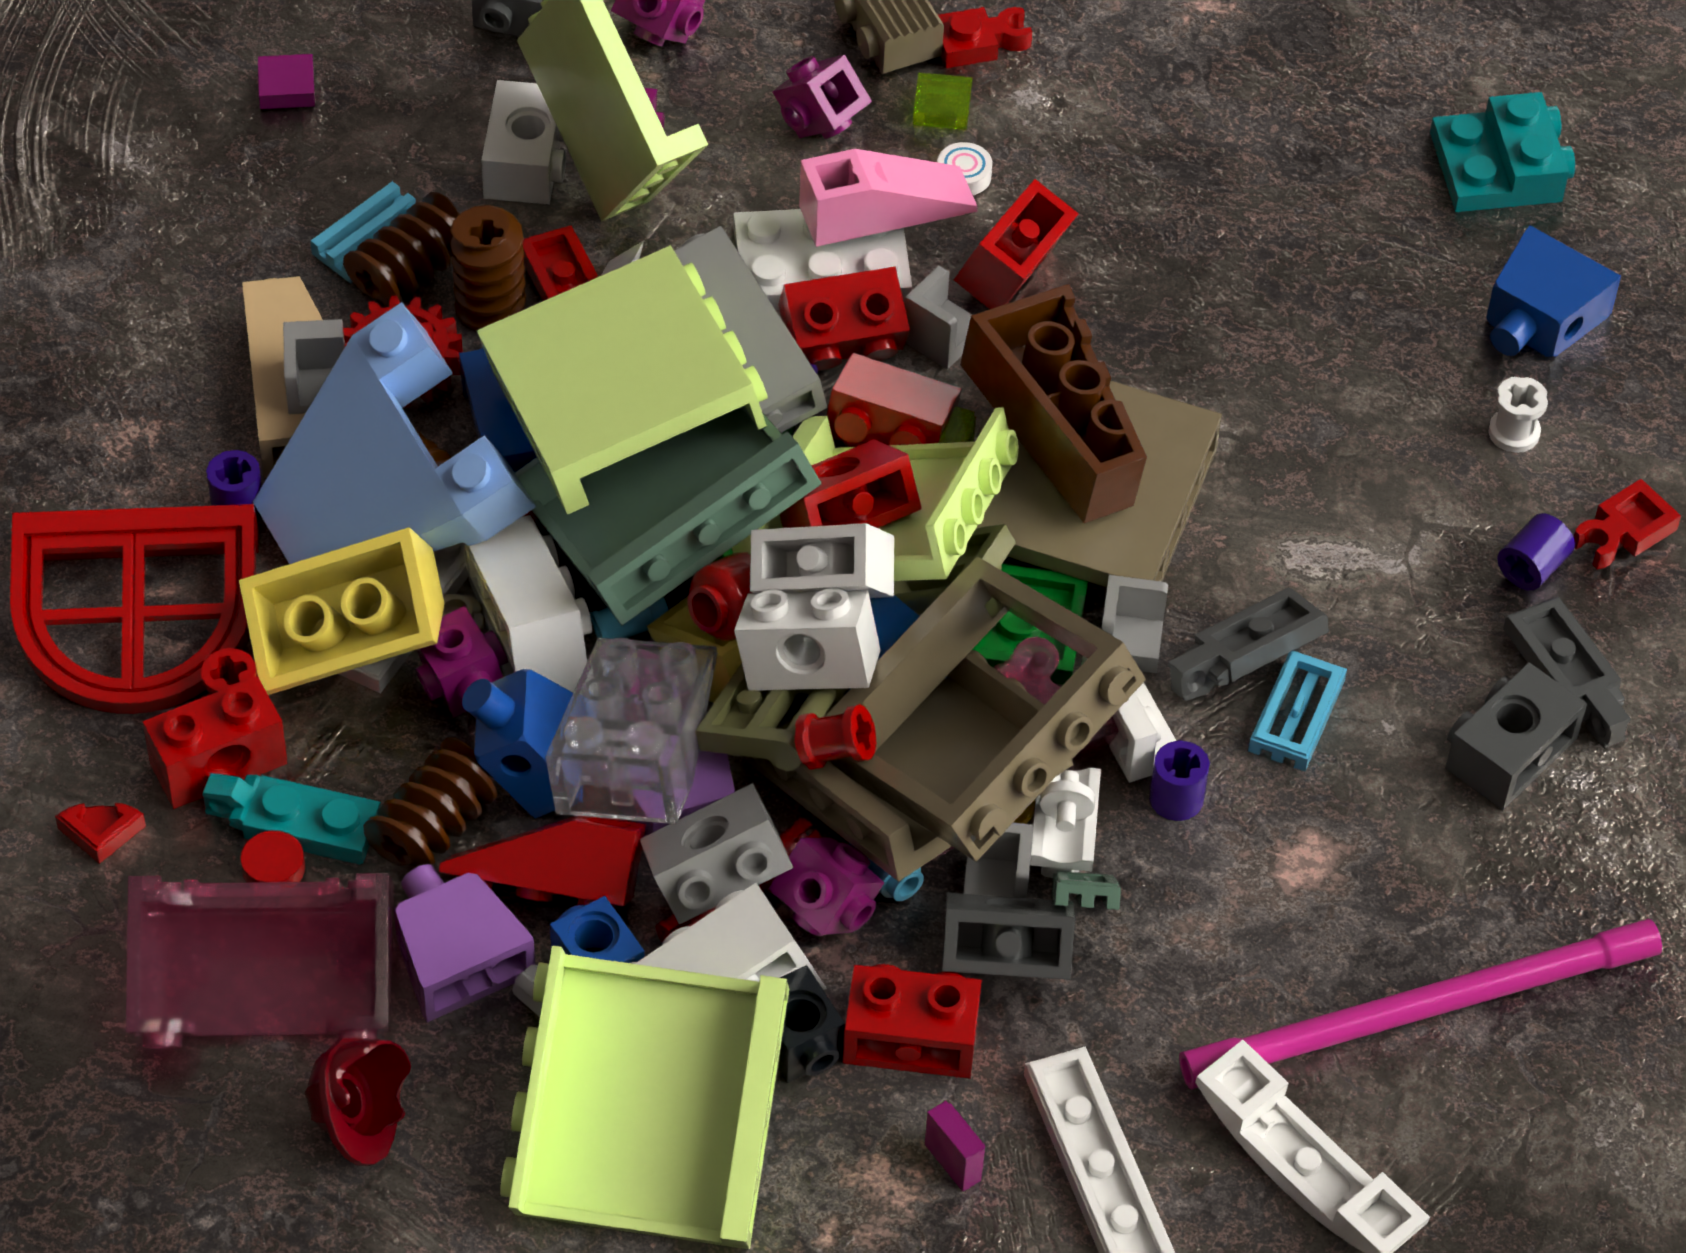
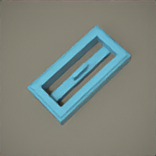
M393 181L312 239L310 241L312 255L351 284L352 280L343 266L344 255L349 251H356L357 246L364 240L373 239V235L379 229L389 226L390 222L400 214H406L407 209L416 203V198L409 193L402 196L400 186Z
M1294 650L1289 652L1250 738L1248 752L1260 755L1262 749L1272 752L1271 760L1283 763L1286 757L1295 760L1294 768L1306 771L1343 687L1347 669ZM1298 668L1308 671L1280 736L1269 734ZM1320 677L1328 678L1329 681L1301 744L1292 742Z

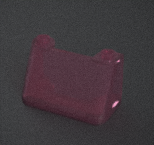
M389 873L356 874V880L348 881V888H344L339 878H326V882L200 883L197 879H184V889H181V883L162 882L161 876H128L126 1032L133 1036H142L143 1048L149 1049L182 1048V1037L338 1035V1040L362 1037L366 1040L377 1039V1034L389 1033L391 1024L395 885Z

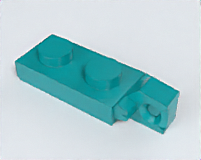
M211 773L203 791L206 814L229 819L230 826L243 831L244 839L249 840L253 836L265 831H283L291 834L300 842L303 852L359 865L364 863L370 847L364 834L363 825L370 817L377 816V810L381 807L380 801L264 775L260 777L248 774L245 780L238 776Z

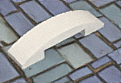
M1241 1040L1197 1076L1195 1083L1205 1099L1250 1157L1299 1206L1350 1245L1364 1253H1393L1428 1223L1430 1216L1382 1172L1372 1179L1285 1096L1289 1083L1244 1040Z

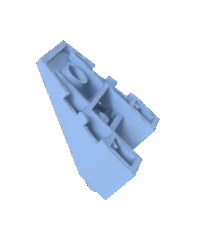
M402 302L351 336L253 501L289 564L408 527L433 548V552L463 542L467 546L487 541L536 507L508 461L485 435L440 466H437L402 408L453 373L427 331Z

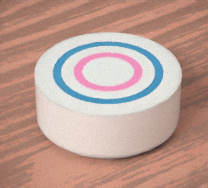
M959 142L945 147L940 152L937 162L960 166L972 195L981 193L989 186L993 163L990 154L983 147L973 143Z

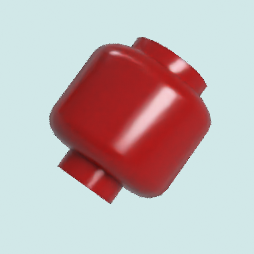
M748 552L733 553L704 566L694 574L690 583L688 609L691 618L701 630L721 641L736 640L734 630L747 594L753 593L750 592L751 554Z

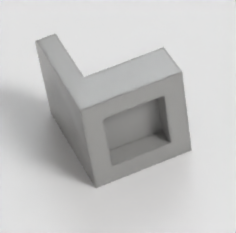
M938 266L905 297V310L910 327L906 344L948 370L963 354L972 314L948 300L949 271Z
M342 319L283 322L284 378L289 414L307 412L344 350L345 341Z
M1109 575L1102 630L1125 644L1142 672L1157 673L1168 584L1162 581Z
M1013 822L977 862L967 856L963 894L1026 898L1034 825ZM973 835L970 837V838L972 839V841L974 842V840L976 839V837L973 836Z

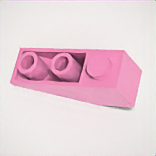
M851 149L801 160L799 207L816 247L977 212V204L960 166L860 149Z

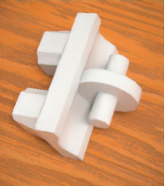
M1101 769L1065 770L1056 776L1047 788L1036 797L1030 865L1041 866V874L1043 876L1053 878V873L1056 874L1057 871L1079 872L1080 870L1092 872Z

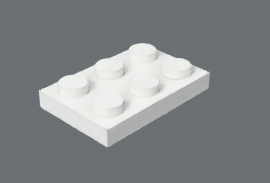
M801 209L733 213L735 247L775 310H779L778 303L784 284L896 266L904 303L905 297L912 291L904 228L816 247Z

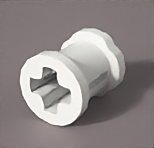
M1529 377L1508 378L1498 387L1496 396L1499 411L1491 418L1488 433L1490 439L1497 447L1514 453L1526 452L1534 448L1539 441L1541 427L1538 418L1547 409V390L1540 382Z

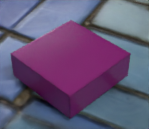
M313 54L258 56L260 109L315 107Z
M944 1101L927 1112L924 1145L961 1191L964 1192L982 1179L985 1144L953 1105Z

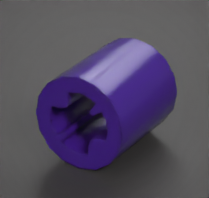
M224 451L216 455L207 466L206 473L211 506L254 504L253 501L262 487L259 463L254 456L245 451ZM255 507L256 519L258 520L261 515Z
M1546 513L1537 514L1499 551L1497 556L1498 566L1503 575L1518 588L1527 591L1536 590L1573 553L1575 548L1574 537L1568 527L1556 517Z
M1178 740L1165 744L1156 753L1149 801L1158 815L1168 820L1183 821L1197 815L1203 807L1210 762L1207 754L1200 746L1192 742Z

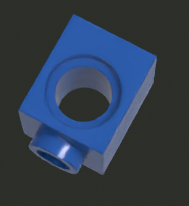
M606 896L588 905L573 906L566 910L558 920L550 923L551 948L552 946L562 947L565 954L624 963L638 962L645 957L644 949ZM589 948H601V949H604V950H602V951H600V952H588V951H585L586 949H589Z

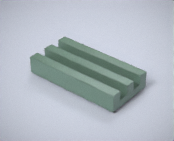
M1065 871L1053 873L1052 898L1055 905L1068 906L1069 893L1077 894L1081 907L1094 908L1095 895L1102 896L1106 909H1120L1121 886L1113 875Z

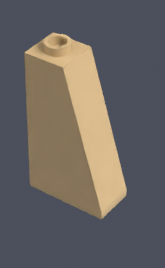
M300 276L242 282L264 478H267L305 415V413H288L284 378L283 322L323 320Z

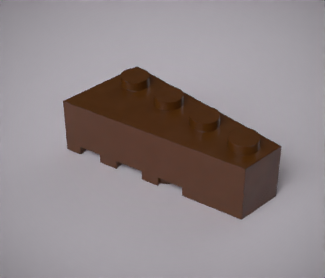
M1066 284L971 315L960 366L994 409L1004 407L1008 427L1015 431L1017 439L1085 524L1134 506L1147 456L1122 401L1115 400L1109 386L1111 381L1110 373L1105 362H1098L1090 344L1092 339L1091 331L1086 320L1078 318L1074 309L1076 298L1070 285Z

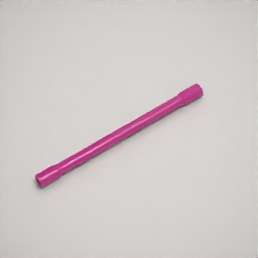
M1651 919L1641 920L1599 932L1590 939L1244 1038H1228L1183 1051L1179 1054L1180 1069L1186 1085L1192 1090L1198 1088L1195 1083L1197 1076L1241 1040H1244L1270 1064L1600 968L1612 969L1657 956L1662 952L1661 936L1656 924Z

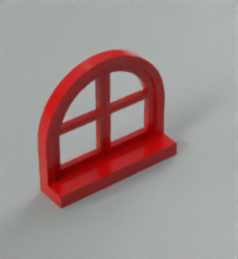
M254 504L12 513L10 610L13 627L21 651L34 672L50 688L70 701L87 708L117 714H138L167 709L192 699L207 690L202 683L201 667L204 660L210 654L220 649L234 648L243 650L250 635L239 580L256 575V553H259V530ZM225 554L224 603L145 606V557ZM123 558L122 607L43 609V560ZM219 619L210 638L192 657L166 672L144 677L145 622ZM122 623L121 678L96 674L74 663L54 643L47 631L46 625ZM225 665L222 667L223 675L228 671Z

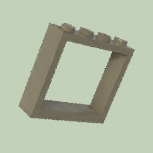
M978 556L877 661L869 688H851L825 715L826 717L843 714L846 708L852 705L861 704L865 706L870 712L875 725L876 752L1008 611L1088 658L952 804L876 754H874L872 759L861 762L854 760L852 757L830 760L835 767L852 780L927 830L933 832L975 862L1004 834L1008 827L1047 788L1049 783L1089 743L1091 738L1146 680L1121 640ZM972 835L976 837L974 842L970 838Z

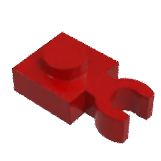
M984 7L938 15L944 24L941 57L945 68L998 60V48H1004L1009 51H1024L1031 47L1032 29L1031 27L1023 28L1025 11L1021 7L1004 9L997 17L988 18Z
M1639 479L1599 504L1595 519L1584 521L1576 528L1574 534L1575 549L1581 548L1586 543L1599 544L1601 547L1596 550L1592 565L1596 569H1602L1612 564L1617 549L1622 546L1635 557L1677 531L1681 515L1646 482Z

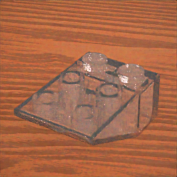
M627 638L597 639L545 756L556 814L677 824L694 782L700 750L695 730L707 713L718 654L717 646L692 645L685 642L638 641Z

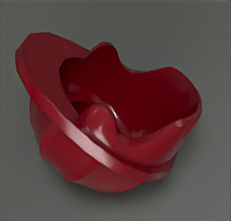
M362 1037L342 1038L337 1040L326 1052L322 1053L313 1065L308 1086L304 1092L311 1113V1120L316 1122L330 1136L332 1143L342 1156L357 1166L375 1165L388 1156L395 1138L397 1123L405 1116V1110L400 1104V1092L405 1079L411 1071V1062L405 1050L399 1044L389 1040H365Z

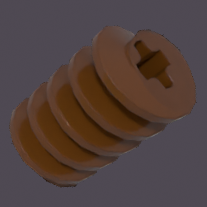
M430 192L423 198L422 202H416L407 209L406 214H400L390 222L389 226L379 229L373 235V239L364 240L357 246L356 251H349L344 255L343 266L349 278L362 293L377 299L386 307H389L391 296L397 295L401 303L400 293L411 296L418 290L417 281L427 284L434 278V269L443 272L450 266V257H452L450 242L453 237L450 228L453 220L460 215L458 209L445 195L439 192Z
M482 205L463 211L453 220L450 232L453 235L450 244L456 317L463 325L473 330H479L524 310L526 286L524 278L522 226L516 217L503 208Z
M446 737L440 744V750L433 751L425 760L424 766L418 767L410 775L409 783L401 784L393 793V799L386 800L377 810V816L370 817L363 825L365 837L369 845L379 855L398 866L412 865L414 867L426 864L433 866L435 860L431 851L444 854L451 846L448 835L460 837L466 830L464 819L475 821L482 813L480 803L491 804L497 797L496 787L489 778V774L477 763L474 749L456 737Z

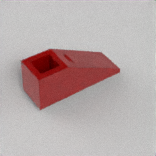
M583 813L453 854L440 862L439 872L456 875V878L466 873L478 874L490 889H492L493 882L516 886L517 896L535 901H553L554 894L578 898L577 905H588L606 896L615 909L616 905L625 906L634 898L642 851L640 839L644 837L646 824Z

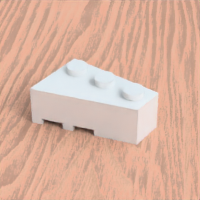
M531 515L519 518L487 541L467 546L463 542L469 582L475 598L482 605L483 611L481 614L485 617V625L488 631L492 630L498 637L508 658V663L502 665L504 675L508 676L521 669H531L589 702L588 710L593 709L584 635L592 633L591 618L585 600L583 598L575 599L574 585L567 566L559 567L557 551L550 535L541 536Z
M754 883L745 890L735 891L727 895L718 903L713 912L692 926L681 927L673 931L665 938L662 946L640 961L631 962V964L758 982L760 981V975L780 978L807 965L822 989H827L757 883Z

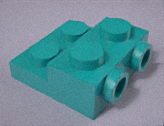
M1542 92L1492 96L1488 99L1486 112L1432 118L1430 135L1455 212L1563 201L1567 180L1572 179L1575 175V156L1570 145L1560 146L1558 140L1562 129L1560 111L1557 106L1546 105Z

